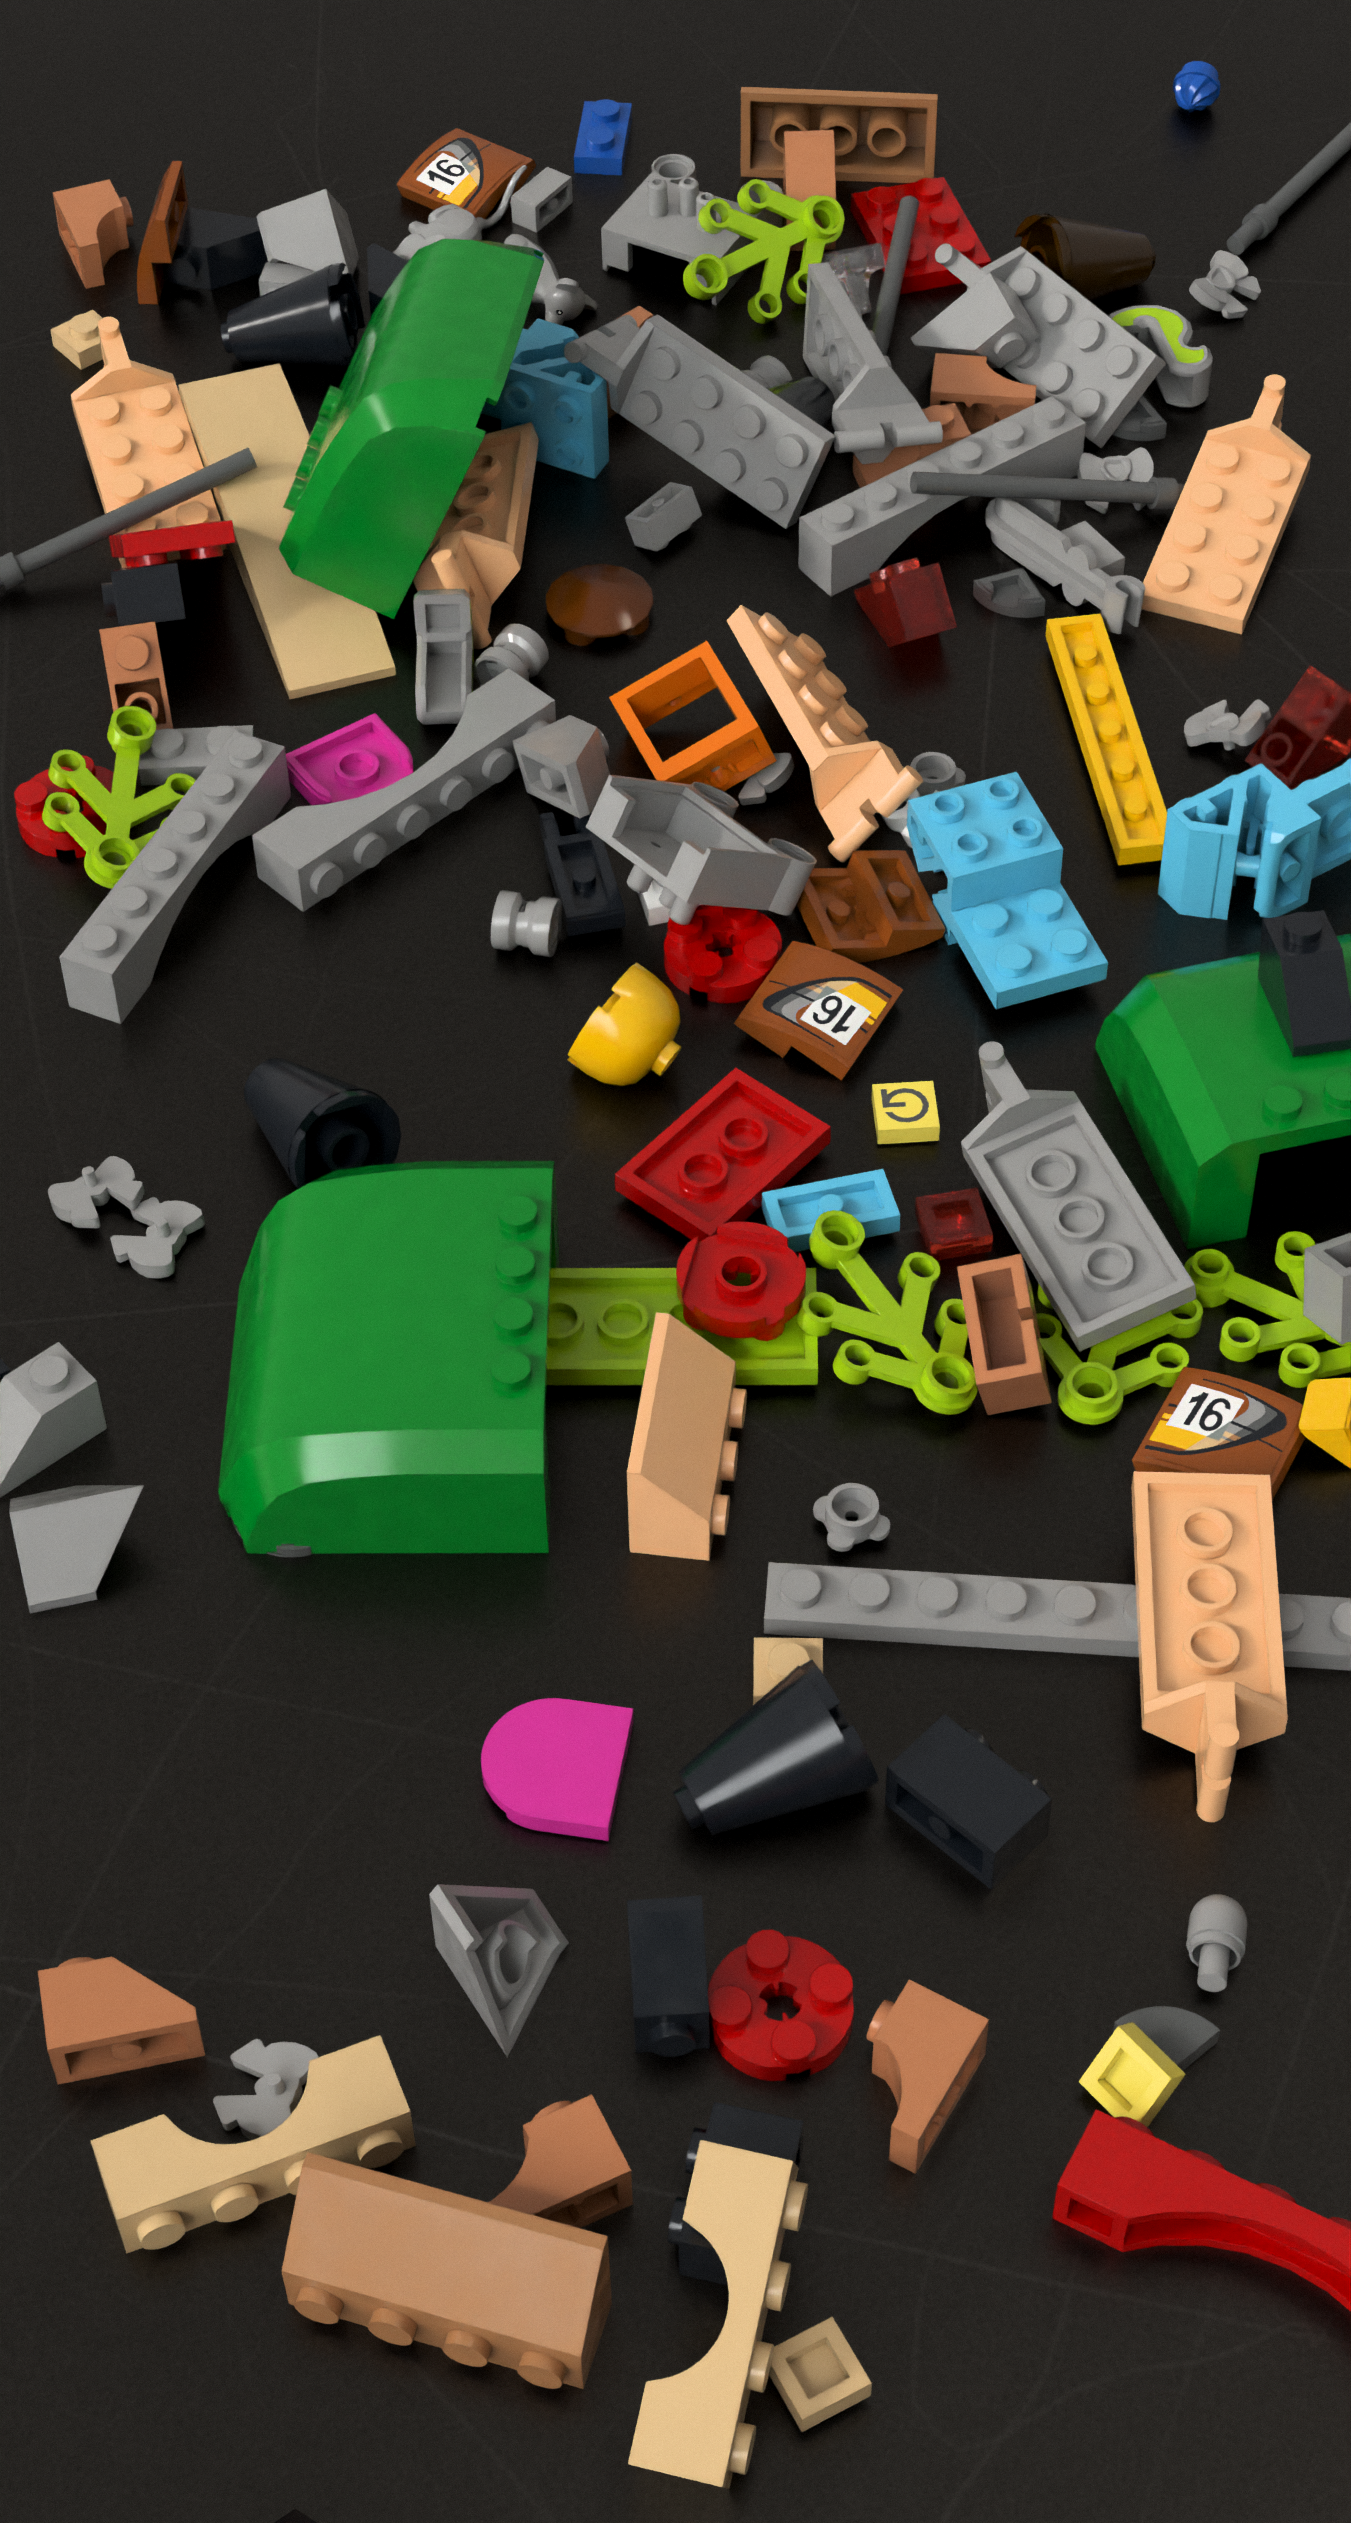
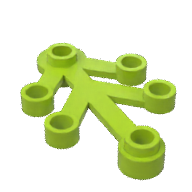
M753 179L738 192L737 200L740 208L751 215H756L762 210L767 209L793 222L779 228L732 209L723 199L714 198L701 208L698 214L699 223L706 232L718 234L726 229L754 242L720 259L712 254L699 255L685 268L683 282L689 295L699 300H709L725 288L729 278L766 260L759 292L749 300L748 313L755 322L767 324L777 317L782 310L780 293L790 247L804 241L800 270L789 278L786 284V291L790 299L795 303L806 304L807 293L799 288L798 280L807 284L808 264L822 262L825 246L832 244L840 237L845 217L841 205L832 197L814 195L801 202L770 189L762 180ZM749 190L757 193L760 203H756L750 198ZM710 210H715L719 213L721 223L713 220ZM813 216H815V217H817V218L820 219V221L822 222L823 228H821V227L815 222ZM696 274L704 277L707 287L698 281ZM760 300L768 303L770 313L762 310L759 304Z
M137 706L120 707L111 716L107 738L116 753L111 793L86 768L85 759L76 751L63 749L54 753L48 772L52 783L64 789L73 788L107 825L105 835H102L79 812L80 805L77 799L65 792H55L46 798L42 813L44 824L54 831H67L86 851L84 868L88 876L97 884L110 889L115 886L157 831H152L135 840H131L129 838L130 828L168 809L173 810L184 796L174 791L178 790L187 793L196 781L187 774L175 773L166 779L165 784L134 799L139 757L150 749L156 731V722L153 716L145 709ZM61 767H68L74 771H66ZM54 810H63L68 814H60ZM164 818V819L161 821L160 826L163 824V822L166 820V818Z
M838 1210L827 1211L817 1218L809 1237V1247L814 1260L825 1268L838 1269L871 1312L838 1303L832 1296L826 1293L812 1292L804 1297L797 1313L796 1320L799 1327L807 1334L817 1337L826 1336L835 1328L897 1347L908 1359L907 1361L874 1352L869 1344L861 1340H848L841 1344L833 1361L834 1373L842 1381L858 1385L866 1382L871 1376L913 1389L918 1400L934 1412L955 1415L966 1411L976 1397L977 1385L974 1368L964 1358L966 1342L969 1336L963 1300L949 1299L940 1307L934 1320L935 1331L941 1337L938 1353L935 1352L922 1335L929 1295L941 1272L939 1263L932 1256L923 1252H914L906 1256L897 1276L898 1283L903 1289L899 1305L858 1253L865 1238V1231L859 1220L849 1213ZM913 1271H918L922 1273L925 1277H920L916 1275ZM811 1311L820 1312L825 1316V1318L818 1317L814 1315ZM949 1317L958 1319L962 1324L951 1321ZM848 1358L857 1360L862 1366L852 1364Z
M1298 1231L1287 1232L1278 1239L1275 1263L1281 1271L1287 1273L1298 1299L1236 1273L1227 1256L1218 1250L1204 1249L1190 1257L1185 1263L1184 1268L1195 1284L1196 1299L1200 1301L1203 1307H1217L1226 1303L1231 1298L1282 1320L1261 1326L1243 1317H1236L1226 1321L1222 1327L1219 1344L1220 1351L1226 1358L1236 1362H1245L1254 1358L1257 1353L1284 1348L1280 1358L1279 1376L1284 1383L1295 1388L1308 1387L1310 1381L1351 1372V1342L1341 1345L1303 1315L1305 1248L1315 1245L1314 1240L1309 1235ZM1287 1251H1298L1303 1255L1294 1256ZM1240 1336L1249 1341L1240 1343L1231 1338ZM1326 1339L1342 1347L1318 1353L1315 1348L1304 1343ZM1300 1362L1307 1365L1308 1368L1299 1369L1292 1366L1291 1363Z
M1038 1284V1298L1040 1302L1046 1307L1054 1309ZM1197 1299L1091 1346L1087 1362L1084 1363L1062 1338V1325L1060 1321L1049 1314H1037L1039 1331L1051 1336L1045 1339L1039 1338L1044 1358H1046L1062 1380L1058 1388V1403L1061 1410L1069 1418L1079 1423L1090 1425L1102 1424L1110 1421L1120 1412L1123 1396L1152 1383L1163 1387H1173L1183 1367H1188L1189 1365L1187 1351L1178 1344H1159L1153 1348L1150 1357L1113 1371L1115 1360L1118 1355L1166 1334L1176 1338H1190L1196 1335L1201 1328L1203 1306ZM1183 1313L1189 1315L1192 1318L1179 1319L1174 1315ZM1172 1362L1177 1367L1166 1368L1160 1365V1363Z

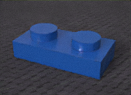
M609 99L596 102L584 101L574 153V173L623 174L632 124V103H617Z

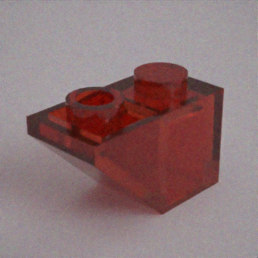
M918 558L887 566L885 569L869 573L871 584L854 590L857 602L888 647L957 627L939 562L921 568Z
M1310 665L1245 761L1253 767L1262 763L1290 790H1293L1302 782L1314 778L1345 758L1351 750V689Z

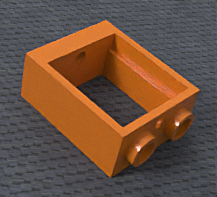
M708 641L703 642L609 697L646 764L658 781L683 784L701 782L726 791L777 761L758 723ZM718 688L736 720L662 762L644 729L713 689ZM720 766L717 771L711 772L715 767Z

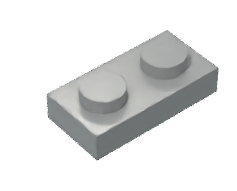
M253 725L156 730L150 749L139 757L141 786L163 785L166 779L175 773L187 774L197 780L234 731L254 737Z

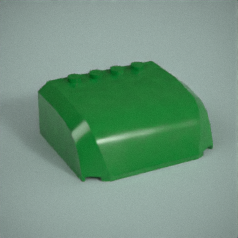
M441 239L418 249L404 266L372 314L340 387L337 388L330 385L319 410V416L308 439V446L295 473L297 477H295L284 502L283 508L292 511L278 549L292 574L387 617L395 618L485 436L486 431L477 428L476 425L485 402L496 406L505 385L544 264L543 252L530 247L493 241Z
M1350 933L1336 937L1343 950L1351 1002ZM1260 952L1145 975L1105 1018L1096 1039V1051L1186 1249L1247 1236L1260 1154L1351 1135V1049L1292 1056L1258 979Z
M422 1161L336 1170L305 1184L276 1203L258 1230L239 1285L218 1487L219 1499L228 1517L231 1516L237 1527L247 1554L277 1552L276 1546H281V1544L311 1546L312 1554L549 1553L551 1495L546 1434L547 1362L551 1268H559L555 1161Z

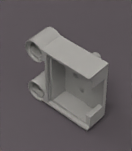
M680 154L663 155L654 160L651 166L652 173L601 228L602 267L605 271H608L612 266L629 272L633 267V244L688 261L690 264L699 255L712 254L720 259L754 242L726 229L718 234H711L701 227L698 220L699 211L714 198L723 199L732 209L779 228L783 227V217L767 209L762 210L756 215H751L744 212L737 202L714 196L708 192L699 191L694 161ZM762 180L770 189L783 194L782 189L777 184ZM749 190L750 198L754 202L760 203L757 193ZM710 210L713 220L721 223L719 213L715 210ZM747 269L728 279L725 288L712 298V305L716 306ZM696 274L698 281L707 287L704 277Z
M609 775L586 825L587 829L634 863L626 881L629 888L639 893H645L648 891L653 879L664 886L659 901L663 906L670 909V919L681 925L690 924L699 904L769 910L781 915H791L817 862L813 855L791 842L777 838H770L768 843L764 842L733 819L739 804L732 796L716 787L701 782L683 784Z

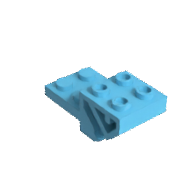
M537 318L528 330L522 329L505 385L496 406L485 402L481 414L500 419L501 430L532 422L539 438L536 461L595 479L609 462L607 381L582 363H571L566 359L564 355L565 345L579 338L572 328Z
M1351 758L1343 765L1315 779H1308L1302 782L1293 790H1290L1260 763L1238 775H1231L1220 784L1191 798H1184L1173 807L1168 808L1157 894L1178 914L1227 920L1232 887L1236 886L1238 875L1255 878L1254 889H1256L1254 909L1259 912V917H1279L1307 903L1311 879L1351 859Z
M1017 772L908 800L907 828L918 872L933 870L936 873L944 871L948 878L947 889L932 894V903L946 929L943 936L948 945L959 944L995 1009L1091 984L1107 978L1108 961L1060 883L1063 847Z

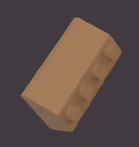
M741 87V177L783 178L784 131L834 130L836 181L913 183L923 178H934L938 94Z
M307 2152L301 2169L282 2266L288 2303L294 2305L300 2314L324 2324H335L339 2319L363 2325L368 2327L369 2331L376 2337L396 2345H410L415 2340L442 2348L448 2357L464 2365L483 2367L487 2362L515 2369L523 2379L540 2387L556 2389L560 2388L562 2384H567L584 2389L612 2305L608 2236Z

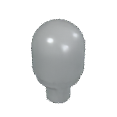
M1213 1894L1202 1898L1195 1904L1189 1917L1187 1950L1189 1951L1191 1961L1199 1967L1197 1984L1200 1988L1209 1992H1219L1226 1988L1228 1971L1238 1966L1245 1954L1248 1927L1247 1916L1242 1906L1236 1900L1226 1895Z

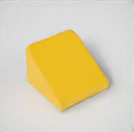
M1351 1377L1312 1380L1307 1387L1298 1425L1299 1429L1307 1439L1350 1469Z

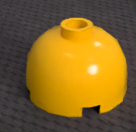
M636 962L612 987L611 990L615 993L607 1000L603 1007L598 1006L568 1053L569 1058L567 1060L604 1084L615 1086L635 1084L651 1070L657 1075L662 1076L682 1048L673 1041L681 1020L679 1006L672 992L660 979Z

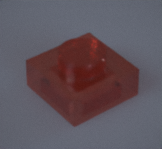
M977 1188L916 1197L915 1216L927 1253L935 1260L992 1251L993 1233Z

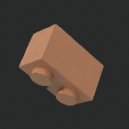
M1022 1254L958 1266L957 1270L976 1385L987 1415L1052 1403L1043 1349L1039 1340L1041 1337L1032 1286Z

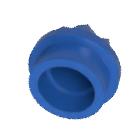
M1192 61L1185 64L1182 70L1176 74L1173 82V91L1178 106L1188 109L1189 112L1196 110L1203 112L1207 106L1212 105L1217 100L1221 84L1218 79V72L1211 64L1203 61Z

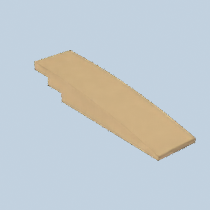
M280 363L179 384V394L203 467L205 468L246 448L250 449L257 464V468L212 488L211 492L221 521L232 520L235 543H229L228 545L289 699L396 675L395 664L376 611L292 574L278 549L292 511L283 508L292 483L295 477H297L295 473L308 446L307 442L310 437Z

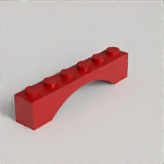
M1097 2109L1095 2110L1057 2184L1053 2219L1121 2252L1155 2246H1208L1246 2253L1291 2270L1328 2292L1351 2312V2221L1338 2217L1325 2218L1298 2205L1291 2195L1279 2187L1267 2183H1251L1226 2171L1218 2160L1207 2153L1192 2149L1184 2151L1156 2138L1149 2128L1137 2120L1124 2116L1114 2118Z

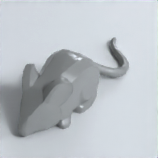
M523 165L515 172L498 209L491 217L487 219L482 217L475 218L472 213L454 204L444 205L429 215L428 224L419 221L410 223L408 230L412 234L404 238L393 253L409 261L418 249L441 239L481 240V230L491 228L505 214L515 186L527 169V166Z

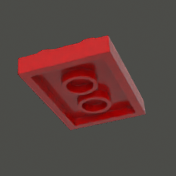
M944 177L923 178L917 182L891 187L879 186L869 191L851 194V212L883 272L886 267L900 200L905 196H912L919 201L917 219L900 295L963 283L936 261V250L942 244H950L982 268L992 262Z
M232 520L109 535L112 557L125 558L126 567H143L168 563L167 552L179 550L180 559L185 560L223 556L222 544L235 543Z
M734 1068L615 1173V1190L692 1240L699 1235L700 1243L705 1238L716 1235L717 1226L729 1222H744L762 1206V1192L780 1189L830 1144L831 1126L738 1068Z

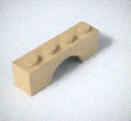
M381 2035L310 2060L307 2084L295 2110L281 2125L257 2139L237 2144L205 2142L186 2134L173 2124L165 2114L91 2140L99 2172L126 2253L141 2248L155 2250L167 2247L178 2241L186 2231L216 2220L219 2222L236 2221L251 2214L259 2204L288 2193L296 2195L302 2165L307 2152L360 2167L377 2168L394 2161L404 2150L416 2146L411 2111Z
M700 2140L683 2220L700 2232L711 2243L722 2261L729 2290L727 2316L715 2344L699 2362L674 2376L646 2382L628 2465L723 2488H730L733 2472L746 2475L756 2435V2426L744 2423L750 2391L764 2393L774 2350V2344L761 2341L768 2309L781 2312L790 2278L791 2263L779 2261L785 2229L799 2231L807 2199L808 2184L796 2181L799 2168L794 2161Z

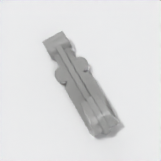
M996 497L989 502L986 508L985 522L986 526L991 530L992 542L1000 550L1051 586L1055 587L1062 584L1063 594L1071 605L1079 606L1089 601L1101 610L1107 631L1121 634L1124 619L1134 627H1138L1145 592L1144 584L1139 579L1128 575L1109 576L1097 567L1096 556L1088 545L1083 543L1072 546L1069 537L1057 530L1061 512L1060 500Z

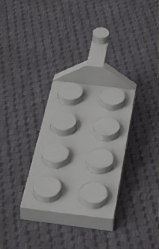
M942 244L936 250V261L965 283L967 290L990 272L1016 291L1040 337L1027 346L1018 358L1009 361L1003 368L1019 382L1036 385V396L1041 400L1053 396L1085 421V437L1102 448L1167 362L1021 246L983 268L950 244Z
M828 262L808 264L803 359L813 377L823 381L834 395L835 403L832 408L831 424L835 430L834 448L836 453L853 452L862 464L883 462L895 447L941 443L943 430L940 421H928L915 397L892 369L889 357L883 356L877 346L874 332L868 330L862 320L859 306H854L848 297L845 283L838 280Z
M658 314L647 319L641 328L637 327V322L632 316L624 315L565 345L564 355L569 362H580L608 381L611 409L783 528L787 529L797 522L836 437L834 434Z
M994 1041L984 1043L979 1048V1059L986 1089L989 1114L961 1141L963 1157L1079 1352L1195 1300L1196 1289L1194 1282L1074 1091L1025 1089L1006 1059L1003 1046Z

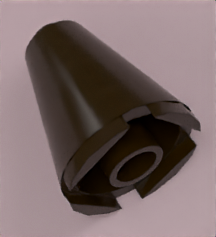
M1046 213L1026 217L1017 228L1014 237H1022L1021 247L1030 252L1091 302L1144 283L1149 278L1156 262L1154 247L1143 233Z

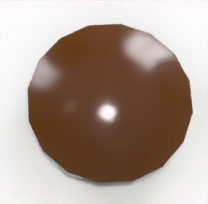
M609 564L584 565L567 571L552 582L546 594L547 613L556 625L564 629L566 640L579 646L591 644L596 638L615 637L623 633L628 635L643 633L650 625L649 613L654 605L652 589L642 576L627 568Z

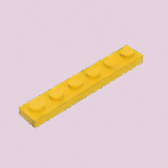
M1100 613L1047 619L1045 635L1117 863L1118 865L1161 861L1167 810L1102 615Z

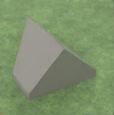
M327 189L267 209L256 216L268 263H278L280 260L309 270L318 271L331 264L343 262L346 266L342 274L351 273L353 276L359 256L348 214Z
M76 1485L10 1499L9 1514L30 1614L98 1600L96 1590L144 1485Z
M437 1884L429 1894L435 1946L508 2058L560 1953L569 1942L533 1889Z

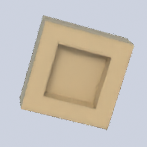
M92 309L50 329L53 346L81 370L103 360L98 322L102 317Z
M754 1638L753 1705L798 1665L801 1666L813 1660L823 1673V1638Z
M833 2317L774 2346L769 2376L801 2432L871 2396L872 2383Z

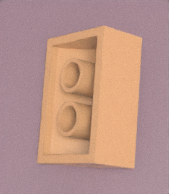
M656 1312L627 1468L630 1552L710 1561L714 1534L725 1536L727 1531L730 1496L721 1495L723 1480H735L738 1442L729 1441L731 1427L743 1428L747 1389L736 1388V1361L668 1313Z

